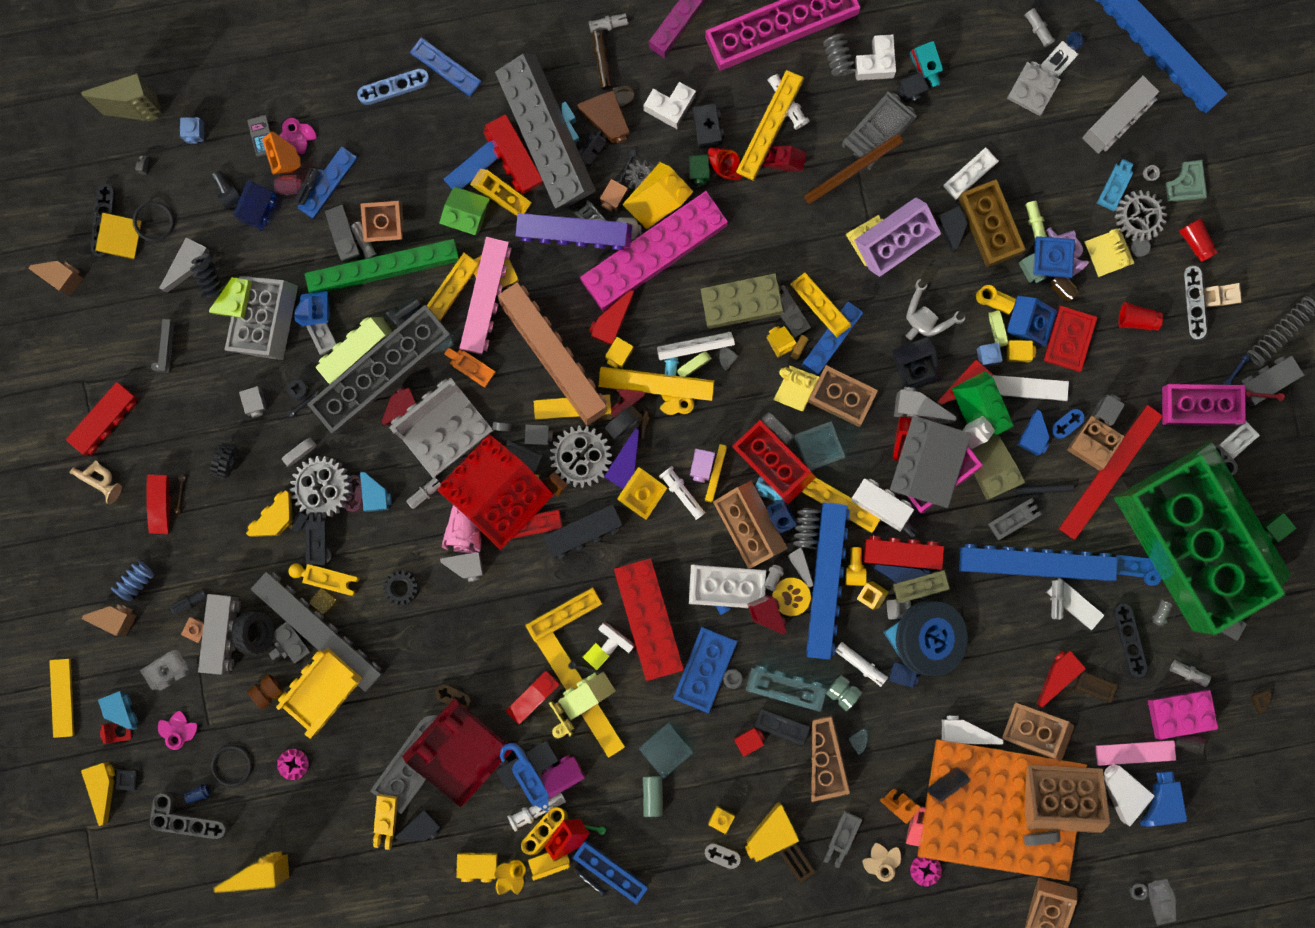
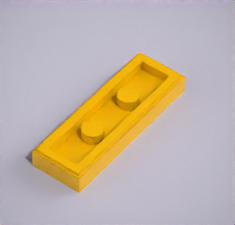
M719 445L705 498L706 502H713L727 449L725 445Z

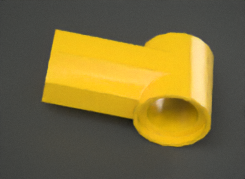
M985 285L976 293V300L980 304L988 305L1007 315L1010 314L1015 305L1016 299L997 291L991 285ZM983 291L989 292L990 299L983 297Z

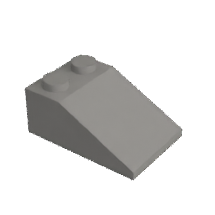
M904 387L903 390L897 393L894 417L912 418L916 416L929 421L950 425L956 421V416L921 392H915V388Z

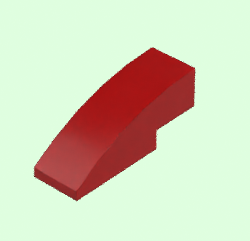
M147 475L149 534H169L170 476Z

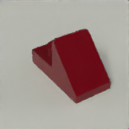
M616 389L624 402L621 403L619 401L611 408L613 410L611 415L615 418L629 406L636 405L645 397V393L643 391Z

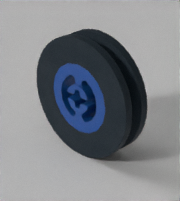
M924 601L911 606L901 617L896 631V647L902 662L911 671L929 676L948 674L960 664L966 652L968 642L967 628L960 613L951 605L943 602Z

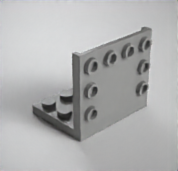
M451 378L441 381L437 385V390L433 393L431 391L426 393L422 397V402L418 405L416 403L411 405L406 410L408 413L403 417H396L391 422L392 426L389 427L395 435L405 442L432 477L438 476L493 432L492 428Z

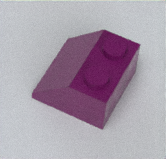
M567 755L559 760L560 764L556 767L550 765L542 770L544 774L540 778L550 798L586 777L575 756L570 758Z

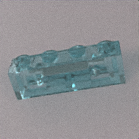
M757 665L755 669L751 668L745 688L746 691L821 712L827 689L823 688V684L812 681L810 685L804 683L805 679L793 676V679L785 677L786 673L779 671L771 674L767 672V668ZM764 676L771 678V681L803 690V688L813 690V694L804 691L802 698L811 700L812 703L800 701L799 697L775 690H761L757 686L768 688L769 681L761 679Z

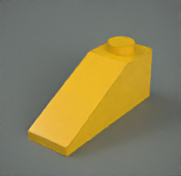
M480 169L470 183L471 186L516 216H518V213L525 214L531 204L529 200L488 170Z
M109 762L81 770L99 826L108 823L115 771L113 766L109 765Z

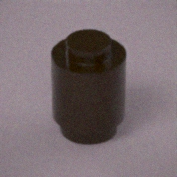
M1055 277L1051 281L1053 284L1051 288L1067 302L1071 301L1079 293L1076 289L1077 286L1069 278Z

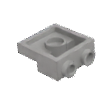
M1027 62L1007 99L1041 116L1060 79L1057 78L1058 75L1053 71L1045 72L1041 70V65L1031 62L1030 64Z

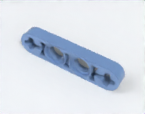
M416 69L363 86L358 90L357 96L362 104L370 105L423 88L429 83V76L425 70ZM419 74H421L422 77H424L423 82L415 80L418 78ZM408 77H411L412 80H415L413 81V86H411V82ZM401 79L406 80L408 83L404 89L397 87V83ZM382 85L389 86L390 90L387 94L383 95L379 92ZM373 88H375L378 97H375V94H371L374 93ZM365 91H367L368 94H371L369 95V99L367 100L364 97H361L364 96Z

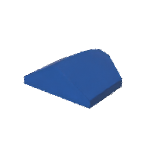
M328 292L302 294L295 310V321L301 326L328 323L331 316Z

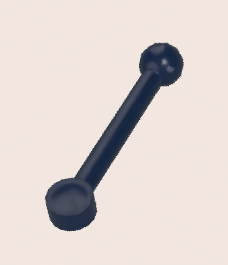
M1243 355L1241 363L1230 378L1223 382V385H1231V381L1245 362L1250 360L1249 355Z

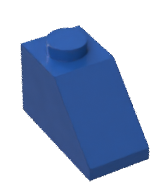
M1036 410L1033 413L1017 446L1036 456L1040 455L1041 452L1045 453L1049 446L1047 442L1049 435L1041 411Z

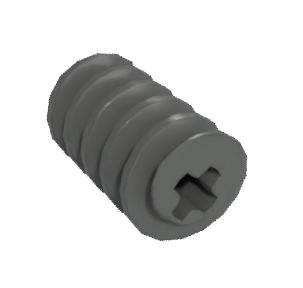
M846 34L833 35L823 42L824 47H827L825 52L829 54L827 60L831 62L829 67L833 69L831 71L833 76H845L856 71L855 69H849L854 64L847 61L852 57L851 54H845L850 48L843 47L848 41L841 40Z
M802 508L803 510L797 511V514L802 517L796 519V522L801 525L795 527L800 533L794 534V537L799 539V541H795L793 544L797 547L817 549L812 544L818 543L813 537L819 535L814 529L820 528L819 525L815 524V521L821 520L816 514L821 513L822 510Z

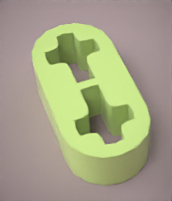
M1000 311L990 312L989 320L995 343H999L1000 347L1008 345Z
M704 351L679 368L677 373L681 377H687L712 358L707 351Z

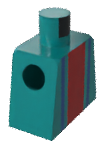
M934 41L910 51L909 53L917 72H921L924 79L927 78L930 88L940 85L941 82L937 73L943 71Z

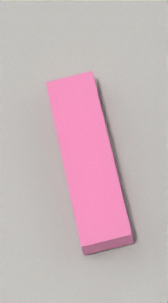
M1171 740L1096 746L1097 765L1176 760L1175 742Z

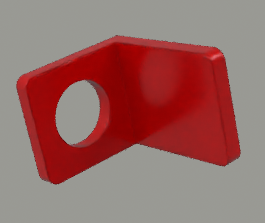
M116 723L102 724L100 736L103 744L131 740V729L126 728L125 736L119 737L116 735V728L121 725Z

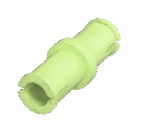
M1037 201L1026 203L1025 207L1030 219L1028 222L1032 226L1035 239L1036 236L1047 237L1043 226L1044 218L1040 215Z

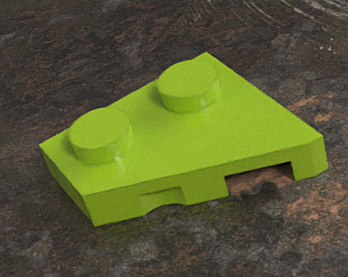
M231 278L209 309V312L244 318L252 281Z

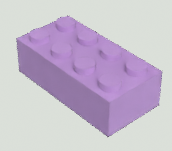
M914 198L854 241L869 270L880 277L938 237L941 232L928 205L920 199Z

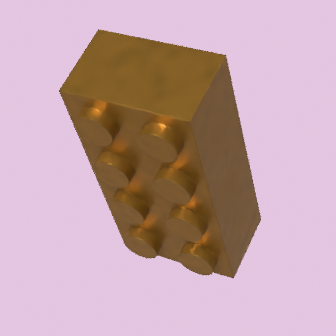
M997 179L959 195L958 200L962 209L967 214V222L986 268L1018 256L1025 251Z

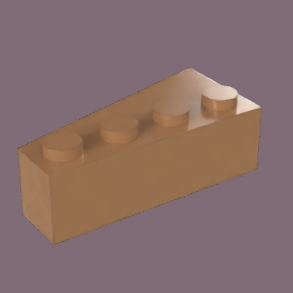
M833 715L813 719L811 802L850 794L849 782Z

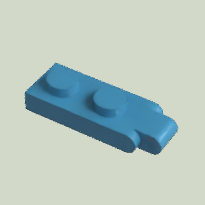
M1122 159L1120 165L1116 164L1097 204L1115 211L1133 175V172L1130 171L1133 163Z

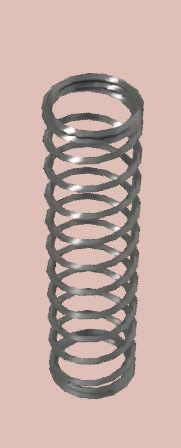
M1305 296L1301 303L1296 304V309H1291V314H1286L1285 319H1281L1280 324L1275 325V330H1269V335H1264V340H1259L1258 345H1254L1253 350L1247 352V355L1250 356V359L1256 365L1262 367L1266 360L1256 353L1254 347L1260 348L1267 357L1272 358L1271 354L1260 346V342H1265L1270 350L1277 353V350L1266 341V336L1271 337L1273 342L1282 348V344L1272 337L1271 331L1276 332L1284 342H1288L1287 338L1277 331L1276 326L1282 327L1287 335L1293 337L1292 332L1282 325V321H1286L1294 331L1299 332L1298 328L1287 320L1288 315L1292 316L1300 326H1304V323L1293 315V310L1298 311L1304 320L1309 321L1308 316L1298 309V305H1302L1310 315L1315 316V308L1306 301H1310L1315 306V301L1312 298Z

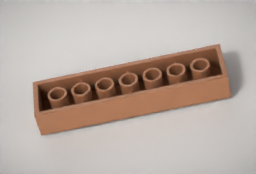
M515 283L498 295L500 306L586 426L590 425L606 413V399L601 393L599 395L596 393L595 384L590 378L586 379L583 367L579 362H574L570 349L563 347L562 338L557 332L553 333L550 321L546 316H541L537 303L530 301L527 289L523 285L520 287L518 283Z

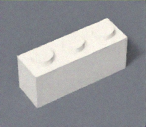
M864 478L851 501L893 528L901 531L914 511L911 508L912 505L906 500L902 499L900 501L895 498V494L890 490H882L874 480H866Z

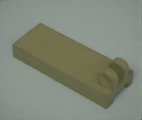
M944 570L893 584L898 603L949 589Z

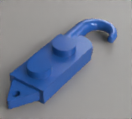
M515 743L504 745L500 751L501 760L505 761L504 755L507 750L511 749L516 753L519 760L513 765V774L532 806L535 805L548 812L549 795L524 751Z

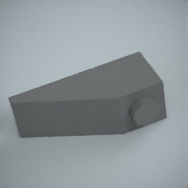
M343 205L326 210L327 221L341 261L347 264L362 258Z

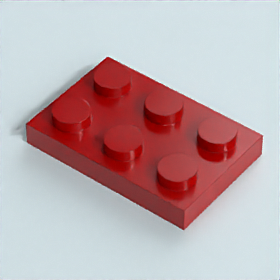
M1060 306L1043 361L1081 372L1097 317Z

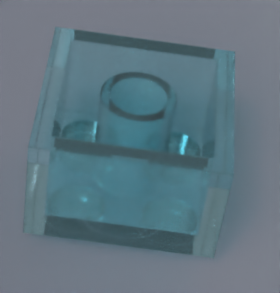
M832 421L794 436L803 462L810 471L845 458Z

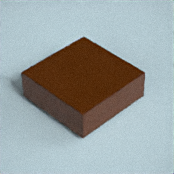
M555 472L544 483L557 497L568 486Z

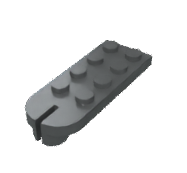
M438 715L427 716L419 722L370 790L376 796L384 794L398 797L397 811L401 814L426 781L424 777L405 763L402 755Z

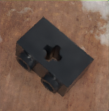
M715 104L693 107L692 113L699 149L721 145L722 139L725 137L723 127L719 128L718 123L721 120L720 109H716ZM709 122H710V125L712 126V128H711V129H708V127L706 126V123H709Z

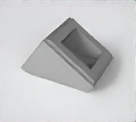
M897 599L887 600L888 619H900L911 607V601L898 603Z

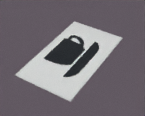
M1062 41L1041 64V69L1045 72L1053 71L1059 76L1078 54Z

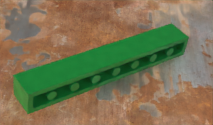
M451 239L305 273L309 293L329 292L456 263L459 260V253L455 240Z

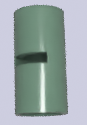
M662 776L643 777L644 816H663Z

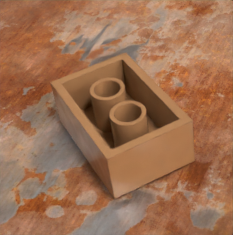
M826 365L808 403L860 427L878 390Z

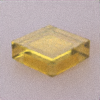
M320 588L309 603L321 614L325 615L337 600L323 588Z

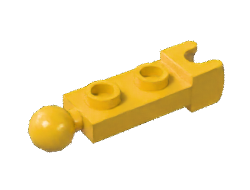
M297 563L292 564L289 568V575L292 578L304 577L302 583L350 596H355L356 594L355 591L349 589L348 585L352 581L358 582L359 577L307 564L306 569H303Z

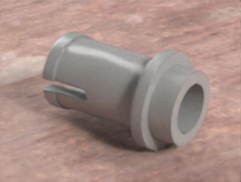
M773 565L769 568L770 573L764 583V587L775 591L780 576L784 574L783 568L778 565Z

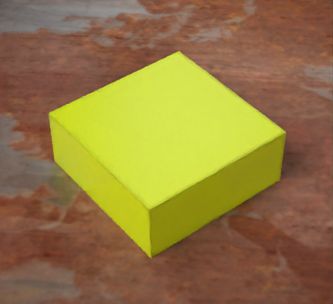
M597 643L583 656L596 670L610 657Z

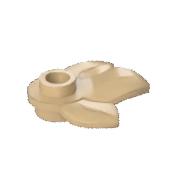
M875 843L871 849V858L864 859L863 865L868 873L876 874L878 879L887 882L893 879L895 868L901 862V854L897 847L887 851L882 845ZM883 868H888L889 872L887 875L882 874Z

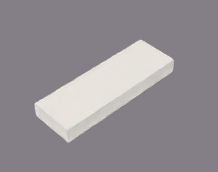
M984 148L943 186L956 200L961 193L968 190L996 165L998 160L987 148Z
M1064 583V598L1066 601H1064L1063 607L1092 630L1104 615L1067 583ZM1051 586V587L1049 588V590L1046 592V593L1049 594L1051 597H1052V586Z

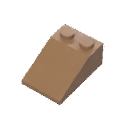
M1015 703L1002 739L1061 762L1074 725L1066 720Z
M1038 878L1025 928H1068L1077 903V888Z

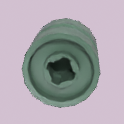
M841 674L825 694L832 700L838 699L839 706L847 711L857 701L862 691L854 685L849 686L850 681Z

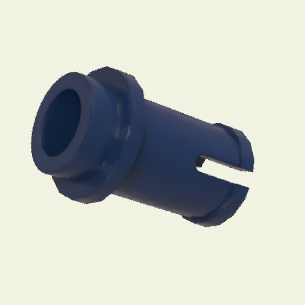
M203 784L197 789L184 793L187 804L202 798L207 799L211 795L208 785Z

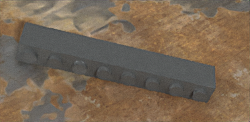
M265 572L251 590L318 650L324 651L327 648L332 650L363 678L358 686L363 691L368 692L383 675L380 672L382 668L374 661L370 663L366 659L367 654L361 649L356 650L351 646L353 642L348 637L344 636L342 638L337 633L339 631L338 628L332 623L328 625L323 620L325 617L317 610L313 612L309 608V602L302 597L299 599L294 595L296 591L288 584L284 586L280 582L282 580L280 576L275 572L272 574Z

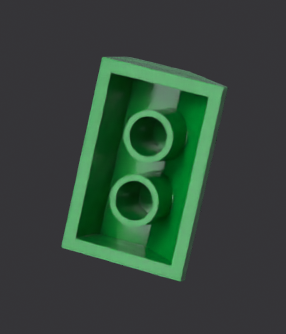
M986 371L951 388L966 424L984 416L995 429L992 436L1013 427L995 380Z

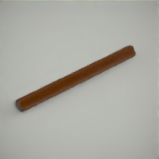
M894 135L804 196L806 202L811 204L903 143L901 135Z

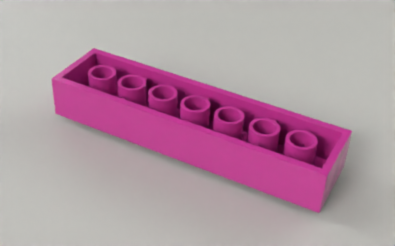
M779 0L706 30L705 38L719 71L856 16L859 14L860 5L857 0Z
M705 191L631 242L630 247H624V250H619L580 277L581 281L603 312L615 304L629 290L634 291L727 227L728 221Z

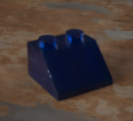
M247 180L233 215L241 223L262 231L263 227H266L269 222L268 215L270 210H273L276 205V195L268 189Z

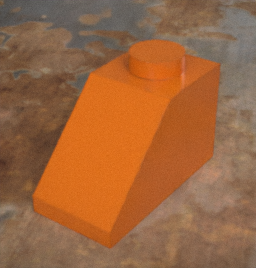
M270 132L262 139L273 175L292 173L301 166L296 148L275 132Z

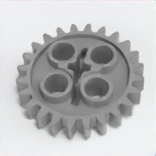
M578 426L577 431L570 427L571 433L568 434L564 430V437L557 436L560 442H553L557 448L550 450L555 454V456L550 457V460L556 463L552 464L551 467L558 468L555 473H561L560 478L562 480L566 478L567 485L572 481L575 488L578 483L584 488L587 482L591 487L592 480L599 483L598 476L605 478L602 472H608L609 469L605 466L612 464L611 461L607 460V458L612 457V454L606 452L611 447L604 446L607 439L600 440L602 433L596 436V429H593L590 433L588 426H586L584 431H582L580 426ZM581 438L586 441L583 448L575 446L577 439ZM593 444V447L585 453V460H579L575 467L569 470V467L578 459L577 454H583L587 447ZM591 452H599L600 458L597 461L590 460L589 455ZM565 453H571L573 459L566 463L562 460V456ZM581 465L587 468V472L584 475H578L576 472L577 468Z
M316 456V460L309 458V464L302 462L304 468L297 467L299 474H293L296 481H290L291 484L295 485V488L290 489V491L295 492V495L291 498L298 500L295 506H301L300 512L306 511L307 516H309L310 512H314L315 518H317V512H322V518L324 519L326 518V513L329 517H333V511L340 513L338 507L345 508L343 501L350 500L346 497V494L352 493L350 490H347V487L352 486L351 483L346 481L350 476L344 475L347 469H340L342 463H336V460L332 458L329 461V457L325 456L323 459ZM328 470L329 477L325 480L324 473ZM311 477L312 484L308 487L306 482ZM334 488L336 493L335 496L331 498L330 491ZM317 495L318 502L314 505L313 497Z

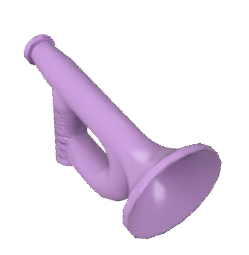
M1051 227L1045 231L1049 237L1075 239L1073 276L1087 266L1088 261L1077 259L1082 255L1083 247L1076 238L1075 231L1057 235Z

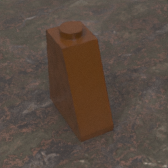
M613 90L578 104L579 112L598 130H601V133L611 143L617 142L619 144L625 142L627 137H630L628 127Z

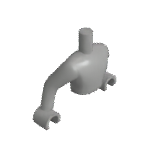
M919 279L915 284L916 291L907 311L906 318L913 327L906 335L909 340H912L918 332L927 337H932L953 324H961L965 320V317L962 320L956 318V315L959 313L957 311L952 318L934 327L939 318L931 310L923 306L916 311L921 294L927 288V284L924 288L918 286L922 279Z

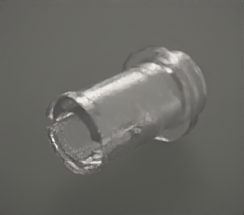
M1161 600L1156 614L1152 616V622L1159 626L1167 624L1166 619L1173 605Z

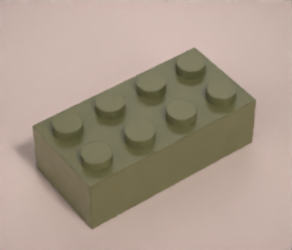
M776 273L701 289L706 322L710 329L785 314Z

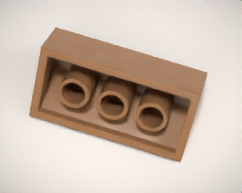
M752 481L733 489L713 501L748 569L788 549L769 518L768 511Z

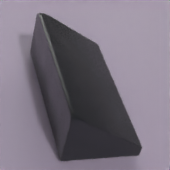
M955 767L930 785L927 791L934 801L941 803L969 783L971 779L960 768Z

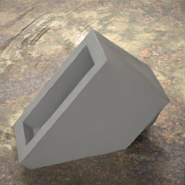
M479 552L440 559L442 564L464 579L468 578V582L480 580L479 576H484Z

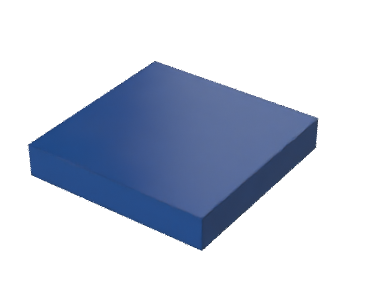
M1036 236L1033 275L1072 278L1075 239Z

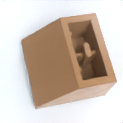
M1090 416L1067 450L1097 470H1102L1124 436L1095 417Z

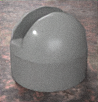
M1149 165L1143 170L1144 178L1149 181L1156 180L1160 175L1159 168L1155 165ZM1154 170L1153 173L1147 175L1149 171Z

